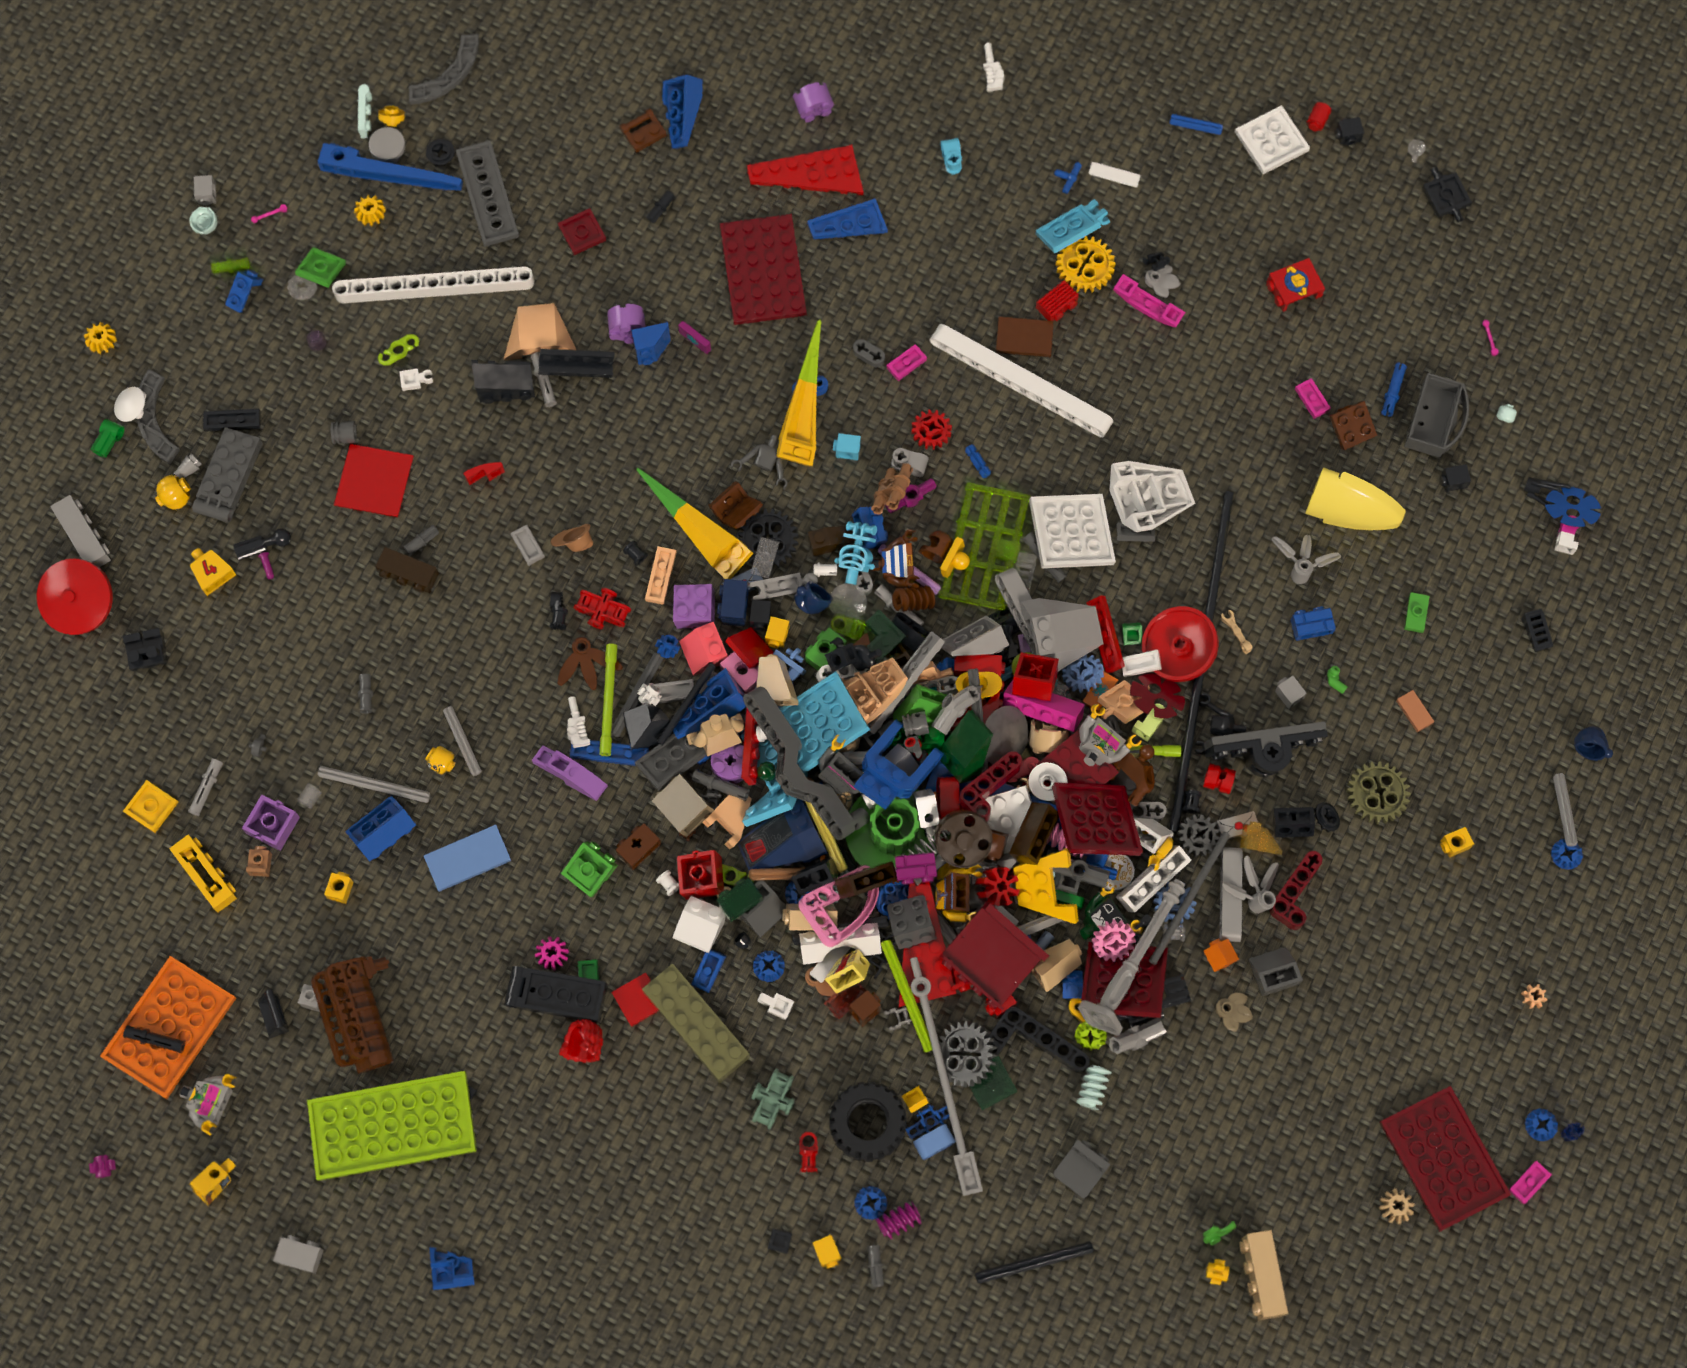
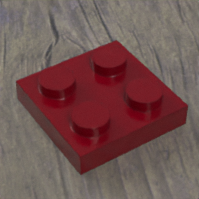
M590 208L557 223L573 255H577L607 241Z

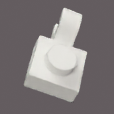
M761 993L757 1001L763 1005L770 1006L768 1013L784 1020L787 1019L794 1004L793 1000L777 993L774 998Z

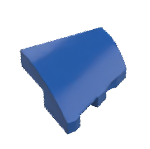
M434 1247L430 1248L433 1290L475 1285L471 1258L465 1256L458 1257L451 1252L445 1254L436 1251Z

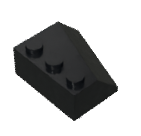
M471 360L475 389L480 403L491 404L494 401L510 402L514 399L529 400L535 397L534 376L530 362L507 361L504 364H498L495 361L488 360V364L478 363V360Z

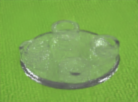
M845 583L836 587L831 593L833 601L830 604V609L838 619L853 621L861 617L865 612L867 597L859 586Z

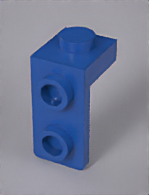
M253 270L238 272L225 305L239 313L242 312L252 286H261L263 278L259 277L258 273Z

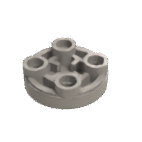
M380 128L369 139L370 152L373 158L379 161L396 163L405 151L404 137L395 128Z

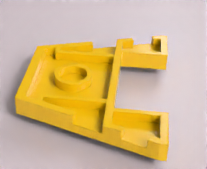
M1067 848L1040 858L1037 865L1022 863L1016 865L1013 869L1014 875H1017L1019 880L1015 882L1016 889L1020 890L1017 896L1019 906L1076 924L1079 921L1077 904H1057L1052 868H1069L1071 866V857Z

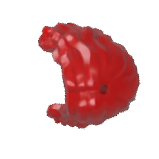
M589 1019L572 1022L564 1037L559 1055L575 1062L598 1061L600 1059L601 1047L603 1046L601 1027Z

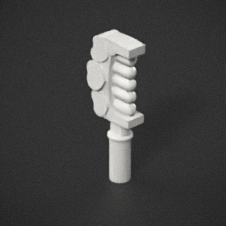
M986 43L984 48L987 63L983 64V68L987 75V91L1002 90L1004 71L1001 69L999 62H994L991 43Z
M569 697L568 701L572 718L568 719L567 724L568 739L571 740L573 748L590 745V739L587 737V730L584 725L585 716L579 715L580 712L576 698Z

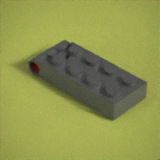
M225 427L196 494L192 507L194 513L227 523L232 520L233 513L263 445L259 437Z

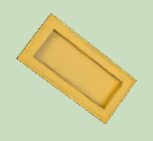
M957 537L954 540L940 567L942 576L949 578L953 568L964 570L969 566L970 558L965 552H962L965 547L963 539Z

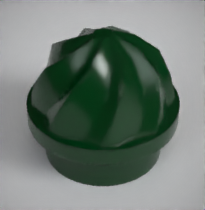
M766 761L760 763V766L757 768L758 777L764 781L773 780L776 776L775 765Z

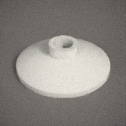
M1053 763L1037 765L1031 771L1028 779L1029 788L1033 795L1043 801L1055 800L1052 791L1054 782L1068 783L1063 769ZM1044 781H1049L1050 786H1045Z

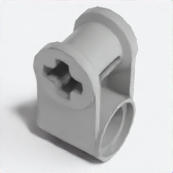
M898 448L893 452L891 465L895 470L900 471L903 464H910L913 467L911 475L922 477L929 458L922 453Z

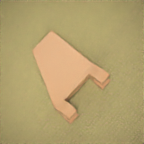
M728 795L702 822L708 828L717 820L732 835L724 844L729 850L741 839L744 829L742 820L746 810L750 807L752 800L750 796H748L746 801Z

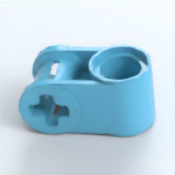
M954 138L940 141L946 171L952 175L958 174L962 169L959 139Z

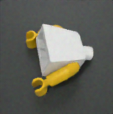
M1134 818L1141 846L1153 854L1156 853V855L1149 857L1148 867L1150 864H1155L1154 871H1157L1161 859H1164L1172 849L1173 832L1154 819Z

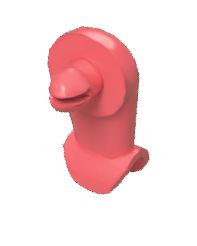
M1035 757L1024 759L1020 771L1008 782H1017V779L1030 775L1039 760Z

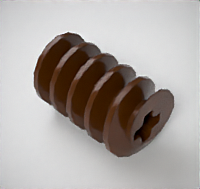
M929 586L897 588L893 592L892 602L896 611L900 609L903 612L907 610L913 611L914 609L916 611L920 609L926 610L927 608L933 609L935 606V595Z

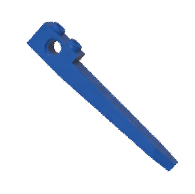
M323 143L318 159L321 171L355 178L442 190L461 191L463 187V181L460 178L363 158L354 147H341L335 143Z

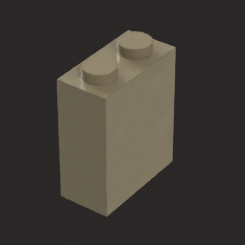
M681 774L673 777L669 784L657 792L652 800L678 832L685 837L693 832L714 811L687 778Z

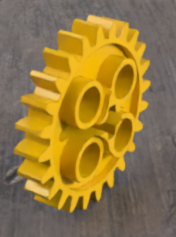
M1085 236L1084 240L1080 239L1065 249L1060 250V254H1057L1056 266L1058 268L1056 272L1061 273L1059 279H1065L1067 283H1070L1071 288L1077 287V292L1081 288H1083L1084 293H1086L1088 288H1090L1091 292H1094V287L1101 290V284L1106 286L1107 280L1111 281L1115 269L1113 268H1115L1116 262H1113L1115 256L1111 255L1112 249L1106 250L1107 244L1100 245L1101 239L1094 242V237L1088 240V237ZM1084 251L1086 254L1082 255L1078 252ZM1091 252H1094V254L1089 259V263L1086 264L1089 255L1091 254ZM1094 260H1100L1102 263H1096ZM1070 265H1074V266H1076L1077 268L1072 269V268H1070L1069 266H1070ZM1082 265H1085L1081 275L1077 276L1079 272L1082 270ZM1091 274L1093 277H1086L1085 275Z

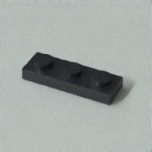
M260 409L203 411V429L205 432L224 431L225 427L232 430L261 429Z

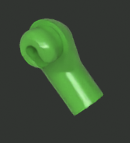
M1332 666L1327 671L1328 684L1343 694L1348 686L1339 680L1340 669L1337 666Z

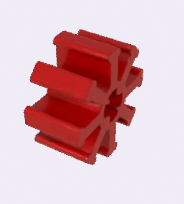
M1007 867L983 870L986 877L977 878L976 885L986 886V889L982 892H977V896L980 899L988 898L987 902L993 906L1012 904L1013 902L1009 896H1018L1020 890L1010 888L1009 885L1019 881L1017 875L1007 876L1008 871H1010Z

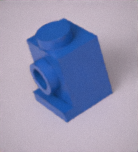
M1072 971L1063 979V998L1082 997V971Z

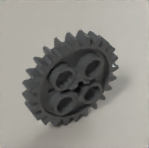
M965 1021V1023L958 1022L957 1026L951 1025V1031L944 1030L947 1035L946 1037L940 1036L943 1042L939 1044L949 1082H954L956 1086L967 1087L968 1085L974 1087L975 1083L981 1084V1078H988L986 1072H993L990 1065H996L992 1058L997 1057V1055L993 1054L992 1051L997 1047L991 1046L994 1038H988L990 1032L984 1031V1026L978 1027V1023L973 1022L971 1024L968 1021ZM959 1039V1046L957 1048L956 1042ZM977 1040V1047L974 1048V1042ZM951 1052L981 1053V1056L951 1055ZM958 1060V1066L955 1068V1061ZM976 1061V1067L973 1069V1062Z

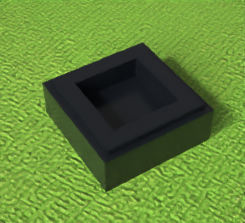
M773 1228L768 1249L788 1254L793 1234Z

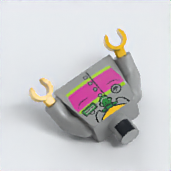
M1094 704L1091 707L1092 714L1086 717L1079 728L1081 741L1079 748L1086 755L1084 762L1089 766H1094L1095 763L1102 765L1104 762L1110 764L1120 761L1131 751V747L1141 744V740L1137 744H1133L1132 738L1136 735H1132L1128 738V743L1125 745L1126 740L1097 717L1105 713V708H1101L1099 713L1096 712L1099 704Z
M226 1074L224 1076L209 1077L203 1081H197L194 1089L185 1085L181 1089L180 1097L188 1100L186 1108L189 1109L190 1118L197 1127L210 1136L212 1135L210 1133L211 1127H217L233 1090L230 1088H234L235 1085H232L231 1081L237 1079L236 1076Z

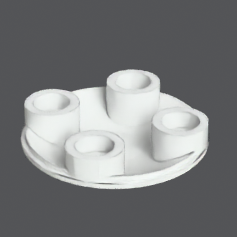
M129 387L122 391L114 405L116 417L123 422H129L135 418L140 419L144 414L143 408L146 393L137 387Z

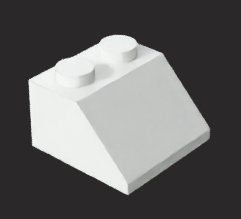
M690 896L677 924L673 939L709 953L724 925L727 911Z

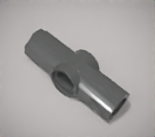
M1071 859V866L1069 868L1052 867L1055 873L1071 877L1077 882L1083 881L1102 888L1106 887L1110 871L1086 864L1083 860ZM1081 867L1085 872L1078 875L1074 872V869Z

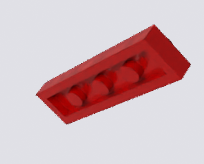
M1100 595L1086 603L1089 606H1096L1104 643L1099 646L1105 672L1112 673L1125 667L1106 596Z
M746 708L741 778L748 785H756L758 777L757 765L760 759L759 741L756 735L758 723L748 708Z

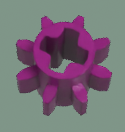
M109 1155L94 1157V1162L89 1164L90 1173L95 1174L96 1178L111 1176V1171L116 1170L115 1160H109Z

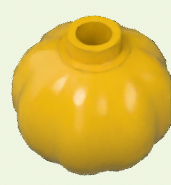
M175 475L165 476L157 484V496L155 499L161 507L166 506L173 510L180 509L188 503L190 499L188 491L191 488L183 477L179 479Z

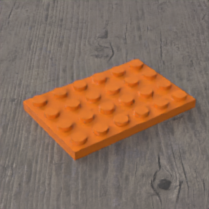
M170 956L100 1057L165 1099H168L234 1003L236 997ZM127 1025L142 1030L145 1028L150 1029V1032L184 1040L186 1042L185 1048L182 1053L147 1043L143 1045L140 1044V1041L124 1038V1030Z

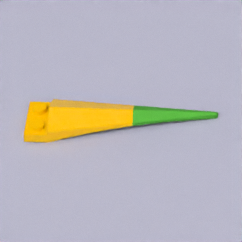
M637 468L639 474L709 564L725 579H732L752 556L753 552L741 540L699 512L643 470Z

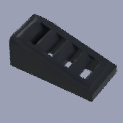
M1542 608L1525 613L1521 619L1534 651L1538 652L1553 647L1554 645ZM1540 625L1539 628L1533 629V626ZM1543 632V635L1535 636L1536 633ZM1543 639L1546 640V642H1544V643H1541V644H1538V643H1537V641H1539V640H1543Z

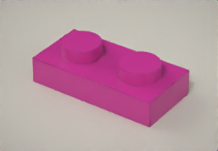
M915 344L887 365V369L899 381L927 361V357Z
M1312 378L1295 387V391L1313 419L1330 411L1329 404Z
M1536 1160L1511 1186L1509 1191L1524 1205L1552 1174Z

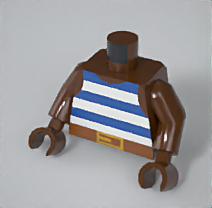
M906 530L904 535L896 538L886 545L885 549H882V559L872 560L871 563L875 565L872 571L882 570L884 580L897 588L919 587L918 584L914 583L916 579L920 578L914 575L912 543H909L910 541L916 542L918 540L917 537H912V534L916 532L915 530Z

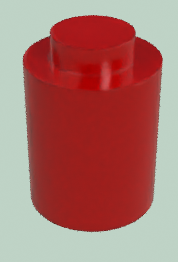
M1322 102L1315 103L1306 122L1309 129L1312 131L1323 130L1332 111L1330 106Z

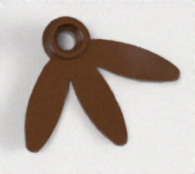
M578 637L572 643L574 653L568 657L561 667L557 683L560 686L564 685L572 677L580 662L585 682L591 690H596L597 677L591 659L606 667V652L591 648V643L587 638ZM578 644H584L585 649H578ZM617 660L615 664V670L620 671L622 670L623 666Z

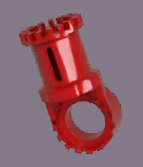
M805 1132L799 1141L800 1155H802V1168H800V1172H818V1168H816L818 1140L815 1134ZM804 1137H813L814 1145L811 1147L804 1146ZM808 1157H810V1166H808Z

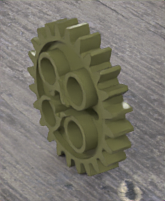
M1381 761L1376 766L1373 762H1370L1369 768L1363 764L1362 770L1357 768L1355 771L1357 775L1352 774L1350 777L1353 781H1349L1347 784L1352 787L1346 790V793L1351 794L1347 800L1353 801L1350 808H1357L1355 814L1362 813L1361 819L1367 816L1369 823L1372 819H1375L1376 824H1379L1382 819L1384 824H1386L1388 818L1393 822L1395 815L1400 817L1402 815L1401 811L1407 809L1405 805H1408L1410 802L1407 797L1411 793L1406 790L1409 789L1410 785H1404L1407 778H1400L1402 771L1396 773V766L1389 769V763L1382 767ZM1381 779H1388L1390 785H1384ZM1362 782H1368L1371 788L1366 789ZM1376 789L1378 792H1382L1381 796L1379 793H1375ZM1386 797H1392L1395 803H1388ZM1367 801H1374L1376 807H1370L1367 804Z

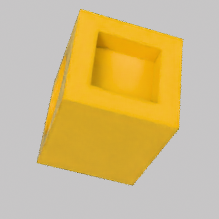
M771 616L765 635V643L768 646L784 648L790 628L789 621Z
M1466 827L1449 833L1440 840L1441 848L1445 854H1448L1449 858L1470 849L1474 845ZM1451 840H1457L1460 844V847L1454 846Z
M338 872V874L331 873L324 893L326 898L346 904L354 883L349 877L350 875L344 872ZM338 883H344V887L341 890H335V886Z
M832 1235L813 1242L822 1267L826 1266L829 1269L838 1265L841 1257Z

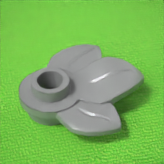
M1169 265L1164 266L1163 269L1158 271L1149 270L1145 275L1146 285L1153 288L1157 295L1165 298L1169 295L1168 289L1179 287L1180 281L1174 274H1171L1173 268Z

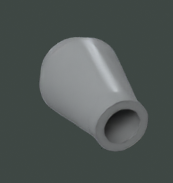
M191 453L189 456L186 455L174 474L179 479L185 478L199 470L202 463Z

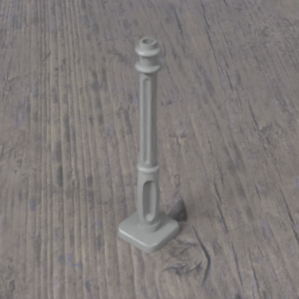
M1175 879L1174 882L1168 883L1169 890L1163 892V900L1130 957L1123 961V965L1109 983L1100 1003L1094 1004L1082 1000L1079 1004L1078 1009L1090 1026L1114 1035L1121 1033L1123 1028L1113 1011L1127 993L1135 974L1139 970L1138 965L1169 911L1174 904L1179 903V895L1185 893V884L1182 881Z

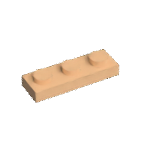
M657 547L645 601L664 605L677 553L676 550Z

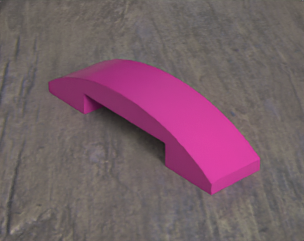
M1124 274L1121 276L1113 290L1122 299L1152 319L1174 328L1177 327L1185 314L1183 310L1171 303L1169 305L1165 304L1139 288V283Z

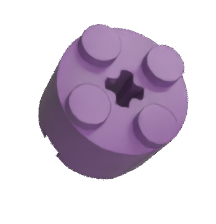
M819 82L806 85L800 89L801 93L798 95L794 93L793 95L799 115L805 122L813 121L815 116H827L832 113L831 109L834 103L826 83L820 85Z
M626 304V307L620 308V305H617L608 310L607 318L610 339L624 341L626 344L634 343L631 330L646 327L643 308L635 304Z
M739 743L711 755L712 771L718 778L733 784L743 780L741 778L743 745Z

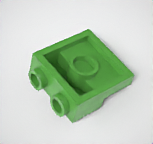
M593 841L590 843L583 842L561 872L563 876L589 897H593L604 881L609 879L618 866L614 863L616 859L608 853L604 855L599 851L601 847Z

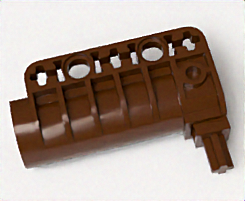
M372 956L358 957L334 963L328 966L325 971L315 974L311 980L335 1062L340 1067L355 1065L358 1074L380 1068L394 1061L369 982L373 975L377 973L376 971L389 968V960H386V957L375 960L372 959ZM318 979H321V980L324 979V980H325V983H324V984L318 983L317 980H318ZM328 989V991L321 993V990ZM324 995H328L330 997L332 1002L331 1005H327L324 1003ZM331 1016L336 1017L337 1021H330L329 1018ZM336 1033H339V1034L342 1035V1038H343V1042H342V1043H338V1042L336 1041V1039H335V1034H336ZM345 1045V1048L343 1050L338 1049ZM343 1054L348 1056L346 1061L341 1059Z

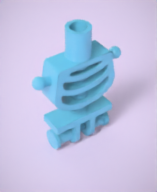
M848 521L846 530H852L853 534L844 533L843 537L855 539L856 541L854 545L842 547L839 558H835L834 562L839 563L840 568L848 569L845 583L856 585L859 571L867 573L869 569L873 570L875 568V565L871 564L873 554L867 548L862 547V541L875 543L876 539L868 537V533L876 535L877 526H869L868 523H863L862 525L861 522L852 523Z

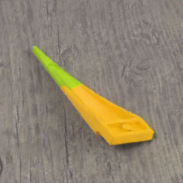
M818 320L779 435L776 454L778 458L809 467L813 465L816 451V395L821 320Z

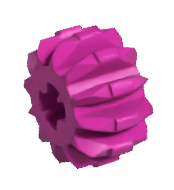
M549 936V942L546 943L544 939L541 940L543 947L536 946V949L540 952L536 953L535 957L540 958L538 964H544L546 970L550 965L553 970H556V964L563 967L561 960L568 961V957L565 954H568L569 950L565 948V942L560 943L559 937L553 942L552 937ZM553 950H555L556 955L552 954V956L550 957L548 952H552Z

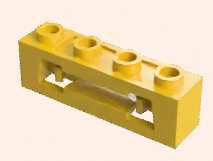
M188 834L169 849L211 906L217 912H220L237 899L234 895L236 890L230 882L226 884L222 879L225 875L220 868L217 867L215 869L211 863L214 860L208 852L205 854L200 848L203 845L196 837L192 839ZM186 856V858H187L190 862H186V860H185L183 857ZM198 859L212 879L218 885H221L222 889L220 890L216 884L209 888L191 863ZM210 891L214 893V897L209 893Z

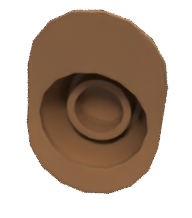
M584 524L562 531L551 539L550 544L552 546L566 545L573 552L584 551L593 546L589 533L591 526L590 524Z

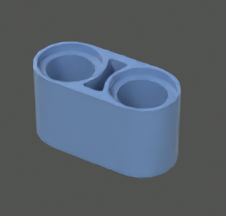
M944 1124L918 1138L913 1144L922 1160H926L953 1145L956 1141L948 1126Z

